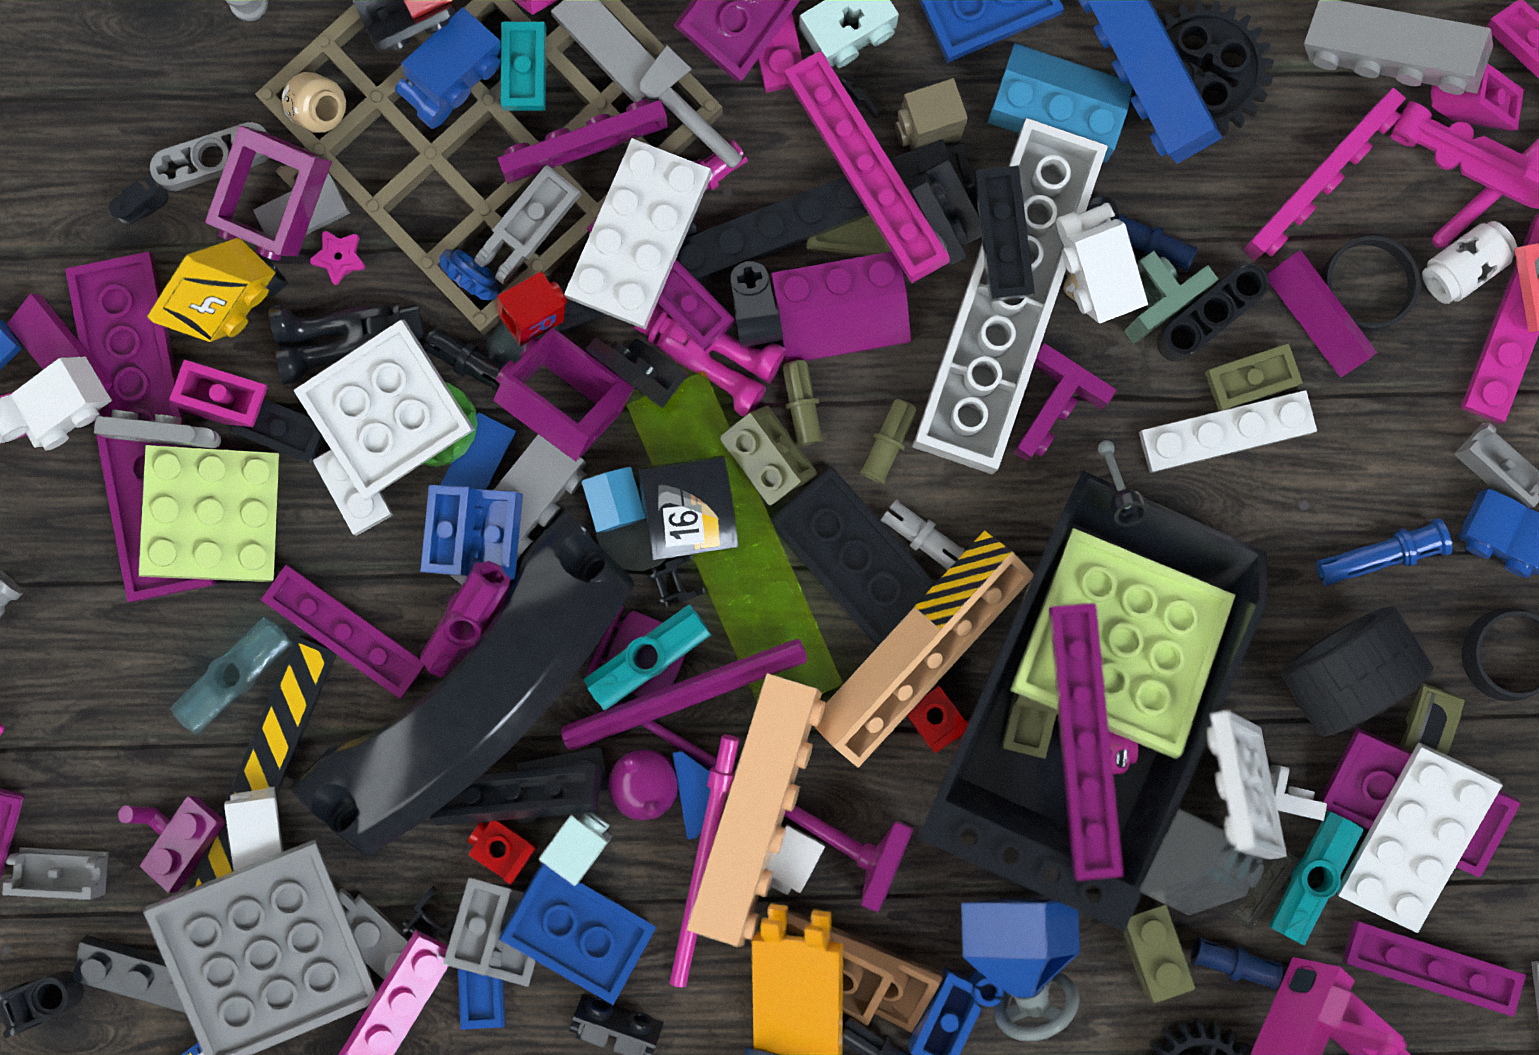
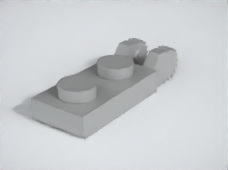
M546 165L492 230L494 234L479 251L474 262L481 267L486 266L494 259L505 242L514 249V252L499 267L495 279L502 284L506 283L520 268L524 259L528 260L581 196V192Z

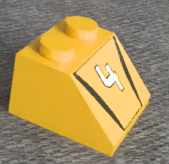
M239 237L186 255L147 317L153 323L208 342L227 335L230 338L234 337L247 325L248 319L246 316L251 308L258 305L267 296L269 290L266 286L275 272Z

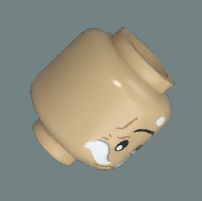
M303 72L293 76L286 83L282 92V107L285 115L291 122L311 132L325 133L334 129L341 122L346 110V99L344 92L336 82L315 72Z

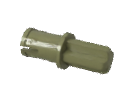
M805 360L790 361L784 364L783 372L789 398L786 410H791L797 439L796 445L807 446L823 442L816 410L819 398H814L808 363Z
M896 399L893 402L880 432L873 435L876 441L863 469L860 471L861 475L880 484H885V479L898 451H903L905 448L902 442L917 412V408L914 405L900 399Z

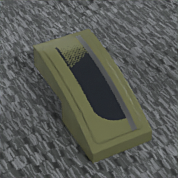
M1422 683L1405 721L1408 728L1399 746L1413 752L1419 742L1448 755L1463 710L1464 697Z

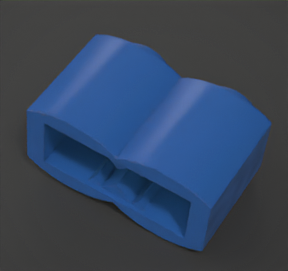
M1486 489L1480 491L1457 536L1467 543L1465 549L1485 559H1489L1491 555L1496 556L1506 562L1504 568L1517 576L1529 578L1530 574L1539 575V512L1529 509L1516 500L1494 490Z

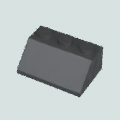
M1178 810L1139 891L1190 916L1246 896L1249 888H1254L1262 877L1264 870L1262 862L1264 858L1238 851L1236 844L1229 842L1225 831Z

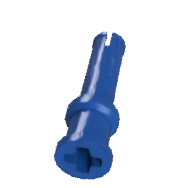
M1436 518L1431 520L1428 526L1411 531L1403 528L1397 530L1392 538L1357 548L1333 557L1319 559L1316 561V569L1321 582H1323V586L1326 587L1339 581L1358 577L1401 563L1403 566L1411 567L1416 565L1417 560L1439 553L1442 556L1450 555L1453 549L1452 541L1443 520Z

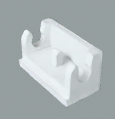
M275 786L230 795L231 801L225 802V812L233 870H239L284 852Z

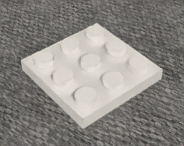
M405 320L398 321L293 390L363 500L371 498L475 430Z
M1230 711L1210 714L1213 727L1208 728V741L1213 754H1218L1221 772L1216 773V782L1221 798L1227 799L1230 817L1225 818V828L1229 842L1236 844L1238 851L1269 860L1287 857L1261 727Z

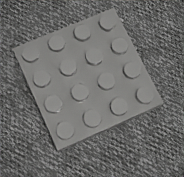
M316 839L146 906L144 909L145 917L204 1055H252L368 1007L377 993Z

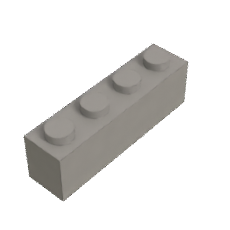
M1319 0L1304 46L1309 61L1323 69L1348 68L1368 78H1377L1379 75L1394 77L1405 85L1419 86L1421 83L1438 86L1444 92L1460 95L1464 91L1477 94L1493 49L1491 28L1339 0Z
M539 434L494 489V491H511L523 494L517 561L524 556L526 549L534 542L529 537L539 524L545 528L557 515L560 507L556 503L566 491L573 494L587 476L583 471L587 463L581 457L575 462ZM450 575L461 585H463L467 576Z

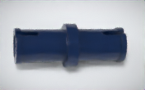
M1122 213L1119 214L1117 219L1125 224L1131 247L1143 252L1142 257L1145 258L1154 251L1159 258L1165 257L1173 266L1182 269L1184 272L1188 271L1197 252V246H1192L1163 233L1164 228L1156 225L1155 229L1124 216Z
M1197 937L1192 946L1190 954L1191 964L1201 965L1226 973V977L1234 981L1242 978L1267 986L1273 990L1280 984L1283 975L1281 962H1274L1249 954L1246 948L1238 945L1230 948L1205 940L1202 937Z

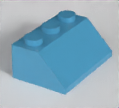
M1014 43L987 123L1020 133L1026 118L1107 145L1108 147L1103 162L1106 163L1115 150L1128 112L1133 86L1131 82L1123 84L1120 78Z

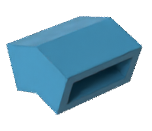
M631 466L582 480L596 532H608L623 526L639 523L646 518Z

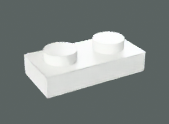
M332 450L312 460L353 535L357 536L393 516L381 491L371 498L363 500Z

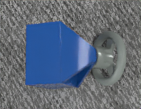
M989 899L962 903L963 958L990 981L1003 989V997H999L1001 1001L994 1007L995 1020L999 1028L1009 1037L1021 1041L1043 1040L1063 1030L1072 1021L1079 1006V992L1076 985L1068 976L1060 972L1080 953L1079 911L1053 899ZM1051 983L1058 985L1065 992L1066 1002L1062 1011L1052 1006L1048 999ZM1014 997L1017 1005L1008 1008L1011 999ZM1027 1016H1041L1049 1021L1044 1025L1032 1028L1020 1027L1012 1023Z

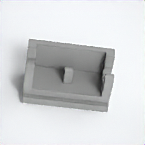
M1481 423L1454 455L1494 491L1516 500L1527 508L1535 507L1539 503V471L1495 432L1496 428L1491 423Z
M21 847L19 852L10 854L7 858V864L13 865V876L3 883L2 895L88 900L103 896L106 892L109 852Z

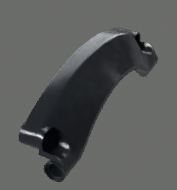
M564 510L526 549L516 578L496 616L481 638L452 672L429 694L396 719L363 737L328 748L294 782L290 790L312 814L326 823L336 835L364 856L375 854L383 846L397 839L455 798L519 741L548 709L589 657L624 601L632 593L634 588L633 579L591 539L592 535Z

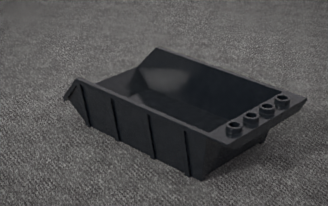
M1082 471L1055 525L918 839L1125 932L1142 892L1139 890L1169 831L1208 741V728L1213 727L1210 714L1220 713L1266 607L1267 552L1146 498L1144 500L1148 508V515L1145 520L1132 527H1121L1115 523L1111 513V499L1118 492L1115 484ZM1073 528L1235 595L1181 756L1173 758L1138 743L1137 762L1130 764L1125 773L1113 774L1123 876L1086 880L1074 879L1059 714L1055 717L1046 758L1019 753L1001 747L1014 694L1011 688L1066 539ZM966 828H973L977 835L974 843L970 845L963 844L960 839L961 832ZM1007 847H1014L1017 850L1018 856L1013 863H1005L1002 859V852ZM1051 865L1056 866L1059 871L1058 878L1053 882L1045 881L1043 877L1045 868ZM1091 884H1096L1100 889L1099 897L1089 901L1085 897V889Z

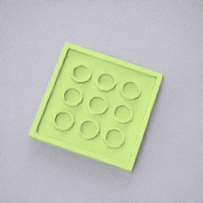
M1073 528L1066 539L1011 691L1058 710L1049 607L1096 603L1109 731L1177 758L1182 754L1235 595Z

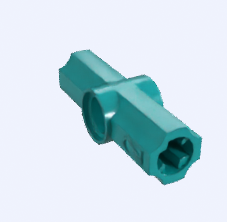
M689 604L644 637L633 640L627 649L583 680L594 699L603 710H607L652 677L662 674L669 665L712 635L700 616ZM652 645L658 653L657 663L650 669H643L637 661L638 653L643 647Z
M1326 812L1324 821H1321L1303 858L1298 860L1293 866L1291 882L1268 927L1305 945L1328 898L1334 896L1339 890L1341 884L1340 875L1364 829L1333 812ZM1319 866L1324 873L1323 883L1316 889H1311L1307 881L1308 873L1311 869Z

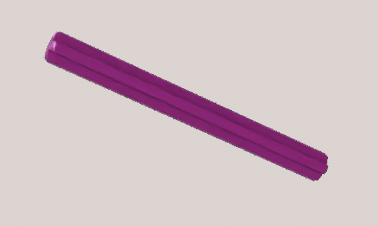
M794 639L565 725L561 728L562 739L568 750L580 748L766 678L767 674L775 675L807 662V653L800 639Z

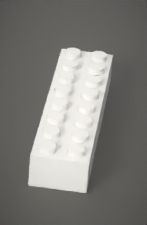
M1026 118L1019 133L1009 166L1019 165L1035 295L1029 298L990 302L983 244H981L912 446L913 448L992 475L998 470L1066 271V265L1062 257V249H1065V246L1058 233L1056 218L1071 212H1075L1077 215L1086 212L1108 147L1107 145Z

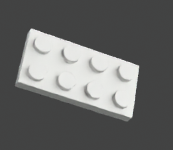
M631 138L564 293L566 298L646 330L711 178V169Z
M1418 742L1343 876L1337 891L1338 896L1418 933L1502 787L1499 779Z

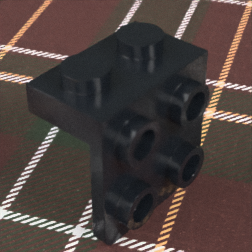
M352 0L377 51L386 49L388 52L398 50L410 42L409 37L423 30L426 33H431L442 29L449 23L448 18L455 14L449 2L413 20L403 0Z

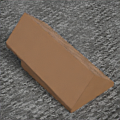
M788 908L787 935L805 938V927L807 924L811 925V917ZM831 926L830 942L843 943V1014L867 1026L873 1015L876 1014L912 1033L942 981V972Z

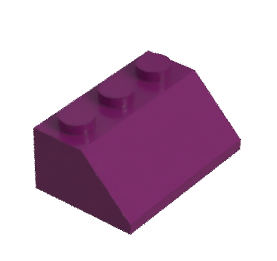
M892 251L771 273L774 301L777 303L783 333L782 344L787 349L785 354L786 363L795 360L811 361L911 343L907 293L903 271Z

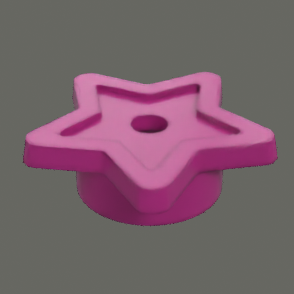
M327 231L323 232V249L310 259L311 265L327 269L334 285H338L344 275L352 271L364 270L365 264L356 252L360 239L359 235L352 234L339 239ZM336 253H342L340 260L335 259Z

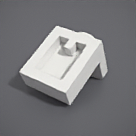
M1271 765L1270 775L1278 811L1324 821L1327 803L1314 801L1315 792L1289 786L1288 793L1285 794L1289 768Z

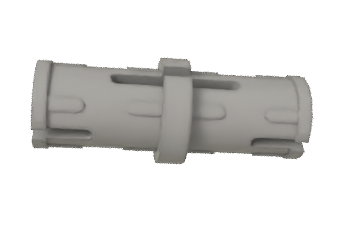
M898 499L894 501L890 509L901 516L903 521H900L888 511L880 520L912 543L909 545L915 551L920 548L944 566L947 571L955 561L944 554L943 549L947 550L957 559L965 551L963 547L958 546L948 537L934 528L936 525L930 519L925 522L900 503Z

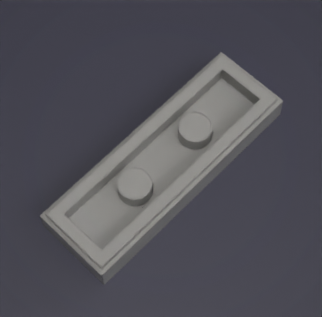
M563 0L551 11L552 17L634 103L648 99L639 90L640 80L652 66L655 59L599 0Z

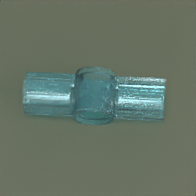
M263 617L224 656L212 661L207 672L170 707L174 717L184 727L198 735L234 699L250 690L255 679L292 644L288 636L268 617ZM230 664H234L240 673L239 681L232 688L227 686L223 680V672Z

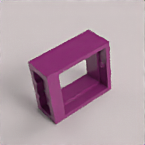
M239 125L205 223L220 229L218 236L229 241L239 237L243 241L246 240L257 245L255 252L269 259L280 261L281 256L298 257L332 161L259 129ZM256 152L300 170L276 237H272L232 219Z
M552 327L541 339L533 337L527 343L520 354L521 359L517 363L510 360L502 368L496 378L500 386L493 401L577 462L622 413L634 388ZM542 365L546 366L596 404L579 423H576L525 385Z

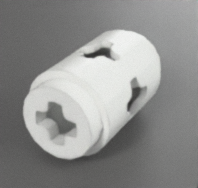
M1490 221L1487 224L1481 223L1428 261L1427 267L1422 271L1423 282L1438 301L1444 304L1460 301L1512 263L1515 256L1514 248H1517L1516 241L1502 224L1496 221Z

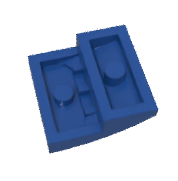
M429 485L420 572L468 576L475 563H484L488 560L500 565L505 574L510 577V580H515L523 494L511 491Z

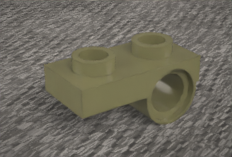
M1014 692L1001 747L1019 753L1046 758L1055 717L1059 714L1058 710Z

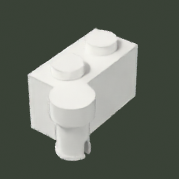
M1108 203L1078 215L1075 212H1071L1056 218L1058 233L1065 246V249H1062L1064 263L1070 274L1075 273L1079 288L1074 290L1076 303L1082 314L1087 313L1098 323L1148 305L1125 224L1118 219H1110V217L1115 215Z

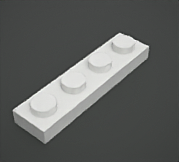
M1305 390L1140 431L1139 435L1149 473L1312 434L1317 432L1307 391Z

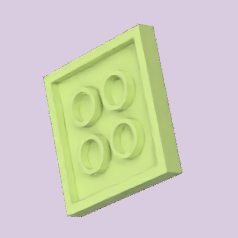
M146 445L139 577L273 582L279 453Z

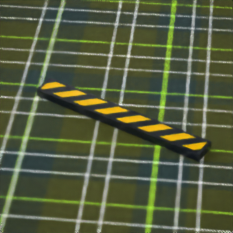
M295 636L226 801H231L230 795L261 790L274 786L277 798L337 656L332 650L300 636ZM225 803L219 816L226 821V824L201 858L188 890L234 872Z

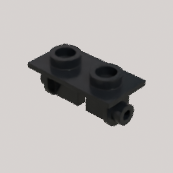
M582 994L573 1015L569 1032L577 1034L576 1039H581L605 1048L609 1035L617 1037L613 1049L615 1052L623 1055H653L664 1022L655 1020L644 1012H633L612 1005L600 997H590Z

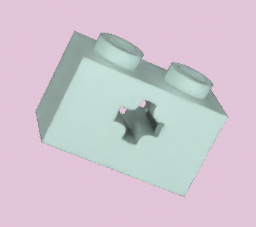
M824 0L800 15L799 30L814 53L822 51L831 67L836 64L838 68H841L852 62L859 55L858 50L869 43L877 46L888 40L895 33L893 29L896 28L899 14L890 0ZM845 20H848L850 24L858 22V29L854 30L850 25L843 28V22Z
M594 812L572 814L539 860L575 886L584 877L613 837V835L606 831L610 826L609 823Z

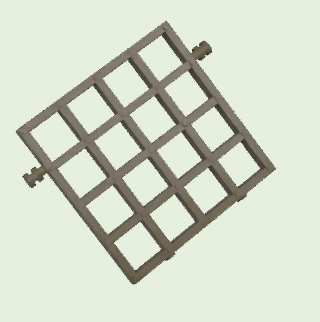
M472 0L464 7L480 23L495 10L507 22H532L512 0ZM599 0L656 60L664 50V45L620 0ZM353 4L255 95L304 146L303 149L332 161L329 169L332 177L484 336L501 320L497 314V297L480 311L441 270L439 257L445 249L453 251L458 249L462 251L486 227L493 230L502 219L499 215L522 195L538 174L507 184L505 181L484 200L446 159L491 118L517 144L529 143L531 146L539 142L509 111H503L501 108L500 80L490 90L481 81H478L471 88L470 92L476 103L436 140L430 143L393 104L401 97V95L395 92L396 85L400 79L403 78L407 83L409 82L406 76L403 75L402 65L377 87L340 49L365 26ZM559 25L546 37V67L549 65L588 105L564 128H569L571 132L585 127L586 122L601 114H610V117L619 115L620 113L615 108L628 96L615 82H612L602 93L589 82L562 53L575 40ZM423 30L413 36L423 44L434 32L426 33ZM329 59L365 99L345 116L334 129L318 140L309 130L291 122L285 115L282 107V92L286 83L293 76L303 72H315ZM690 72L675 84L698 108L696 112L709 125L714 123L723 114L722 106ZM382 115L419 155L372 197L335 157ZM683 123L657 148L678 156L697 136ZM643 137L635 139L650 145ZM630 141L625 142L624 144L628 147ZM280 165L275 171L293 189L300 170L288 165L284 167ZM561 165L552 168L581 192V196L574 204L582 211L584 216L540 257L534 252L528 260L524 259L523 264L527 269L501 293L540 271L543 272L549 281L551 273L588 240L590 233L586 228L597 219L606 196L596 203ZM435 170L473 212L426 254L388 213ZM504 242V244H505L512 252H514V249H512L508 244H506V243Z

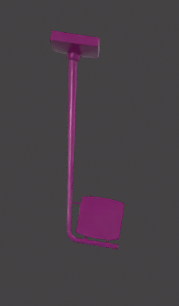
M621 606L600 640L588 668L587 676L598 669L600 662L606 664L627 649L633 640L644 637L661 625L662 622L633 610L627 615L623 623L620 624L618 620L624 606ZM615 627H619L620 629L612 643L607 659L602 658ZM652 645L643 647L637 656L639 666L643 669L652 668L658 660L657 650ZM685 655L669 665L662 674L652 677L632 691L631 694L642 697L672 686L680 671ZM618 701V702L615 703L612 707H616V706L621 705V704H624V703L621 702V701ZM652 720L641 724L708 768L716 766V757ZM797 805L794 806L792 812L786 810L784 816L856 860L857 866L866 870L861 905L878 912L883 906L915 827L902 821H897L877 846L869 842L863 845Z

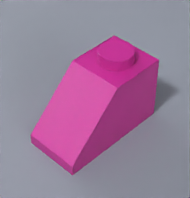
M1487 63L1477 94L1464 91L1463 94L1455 95L1444 92L1438 86L1432 85V108L1452 121L1504 130H1518L1524 89Z
M184 360L169 400L183 412L222 424L254 427L268 386Z

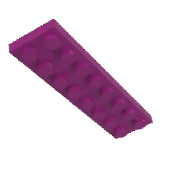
M144 252L66 268L78 340L113 383L107 391L112 401L98 411L100 416L111 417L112 410L138 413V420L154 422L155 415H168L182 418L181 425H186L184 412L169 400L177 380L168 328L153 323L147 317L161 295L154 255L151 252ZM96 434L127 602L133 603L215 586L216 580L139 577L146 445L190 447L109 439Z

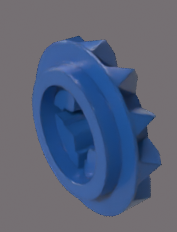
M445 249L439 257V264L441 269L448 274V278L454 280L459 287L464 288L471 295L478 296L481 300H495L501 292V288L497 283L498 280L495 279L494 273L486 266H479L474 262L475 257L464 251Z

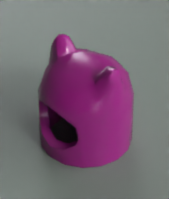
M643 748L629 752L616 761L609 773L607 788L610 800L621 814L630 819L647 821L658 818L670 809L678 796L679 787L675 765L669 757L657 750Z

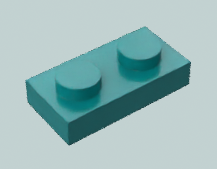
M501 22V108L503 111H546L545 22Z

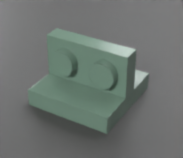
M1154 251L1137 264L1148 305H1146L1148 310L1138 316L1123 332L1134 345L1203 294L1218 280V277L1209 266H1206L1182 285H1179L1176 281L1178 274L1173 265L1165 257L1159 258Z

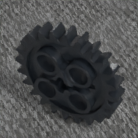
M1197 0L1195 11L1189 13L1185 5L1181 4L1178 10V18L1175 19L1171 14L1165 12L1162 19L1163 24L1201 97L1208 90H1216L1223 95L1224 103L1221 105L1211 106L1207 103L1205 105L1220 133L1223 136H1227L1230 121L1238 128H1242L1245 123L1242 113L1254 117L1257 114L1258 108L1253 101L1265 102L1268 94L1260 87L1270 86L1273 81L1272 76L1263 73L1271 69L1274 64V59L1262 58L1269 51L1270 42L1257 43L1263 29L1261 27L1251 31L1247 29L1251 18L1249 14L1239 21L1234 19L1236 6H1232L1226 14L1220 13L1219 1L1214 2L1211 11H1205L1201 0ZM1195 35L1203 40L1204 47L1200 50H1189L1184 46L1182 40L1187 36ZM1229 52L1236 53L1243 60V64L1236 68L1227 67L1222 62L1221 56ZM1202 64H1207L1210 66L1209 72L1204 77L1198 76L1197 70L1202 67ZM1234 80L1238 83V86L1232 87L1227 81Z

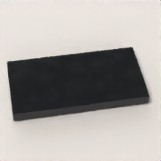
M832 466L826 469L767 521L770 527L877 647L936 584Z

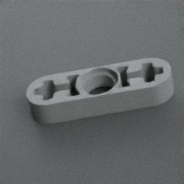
M247 122L240 124V126L255 128L268 133L257 123ZM239 125L157 152L150 163L152 177L162 187L170 191L182 190L221 177L231 150L226 143L231 141L233 144ZM210 146H218L223 151V159L220 164L211 168L203 166L201 161L203 151ZM256 152L251 167L264 163L270 157ZM188 154H190L191 161L198 170L193 173V170L188 165L175 170L176 177L174 179H171L166 174H162V172L168 170L169 161L175 162L178 166L191 163L186 157Z

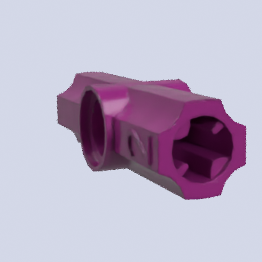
M488 560L484 563H475L460 590L449 598L446 613L420 655V661L427 667L429 673L441 678L444 675L450 674L464 659L470 647H473L481 638L485 623L510 584V577L505 574L500 565Z

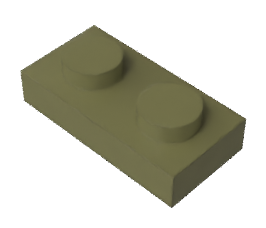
M1289 343L1209 369L1205 372L1218 411L1227 410L1303 384Z

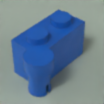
M462 7L449 19V23L445 27L437 30L401 63L403 75L406 76L409 82L407 83L401 78L396 85L395 92L401 95L418 111L417 116L429 128L434 129L448 118L453 108L459 107L468 98L471 88L481 79L487 80L496 73L501 65L500 40Z
M944 966L942 981L907 1043L910 1053L912 1055H960L981 1011L979 1004L986 1007H993L999 1004L1001 1001L999 997H1003L1004 994L1003 989L990 981L977 969L969 977H966Z

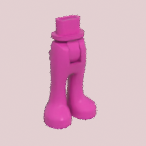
M658 303L655 306L646 330L634 326V329L648 336V343L656 345L676 363L705 377L728 392L733 398L734 410L742 417L755 410L766 391V386L724 366L712 358L709 352L715 351L724 355L769 384L775 377L787 350L775 343H771L763 349L751 346L741 348L739 340L724 333L710 348L704 351Z

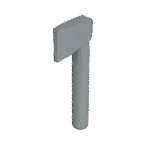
M666 46L640 80L639 90L648 99L658 98L727 166L730 168L736 167L741 162L742 156L671 88L692 69L670 47Z

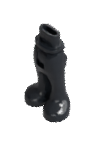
M394 303L393 312L389 305H364L314 317H298L285 305L269 306L271 329L279 346L276 348V361L284 385L298 382L310 369L339 361L400 320L406 321L417 339L425 337L419 305L400 308L399 303ZM344 334V338L329 343L304 345L302 347L290 346L323 336Z

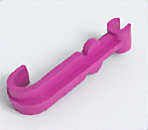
M1408 102L1390 135L1394 141L1409 147H1413L1418 143L1435 152L1434 161L1439 168L1451 170L1459 164L1462 175L1523 205L1539 209V153H1536L1532 160L1485 136L1473 139L1474 131L1468 123L1456 122L1448 128L1432 120V114L1426 107L1415 102Z

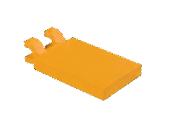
M770 904L768 919L763 918L761 931H756L752 939L754 1049L776 1055H842L843 943L830 942L831 912L813 910L811 925H806L804 938L787 935L788 906Z

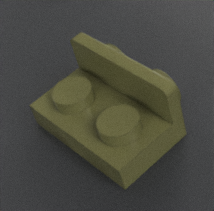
M769 406L750 412L720 437L722 443L768 505L776 503L791 490L807 483L818 474Z

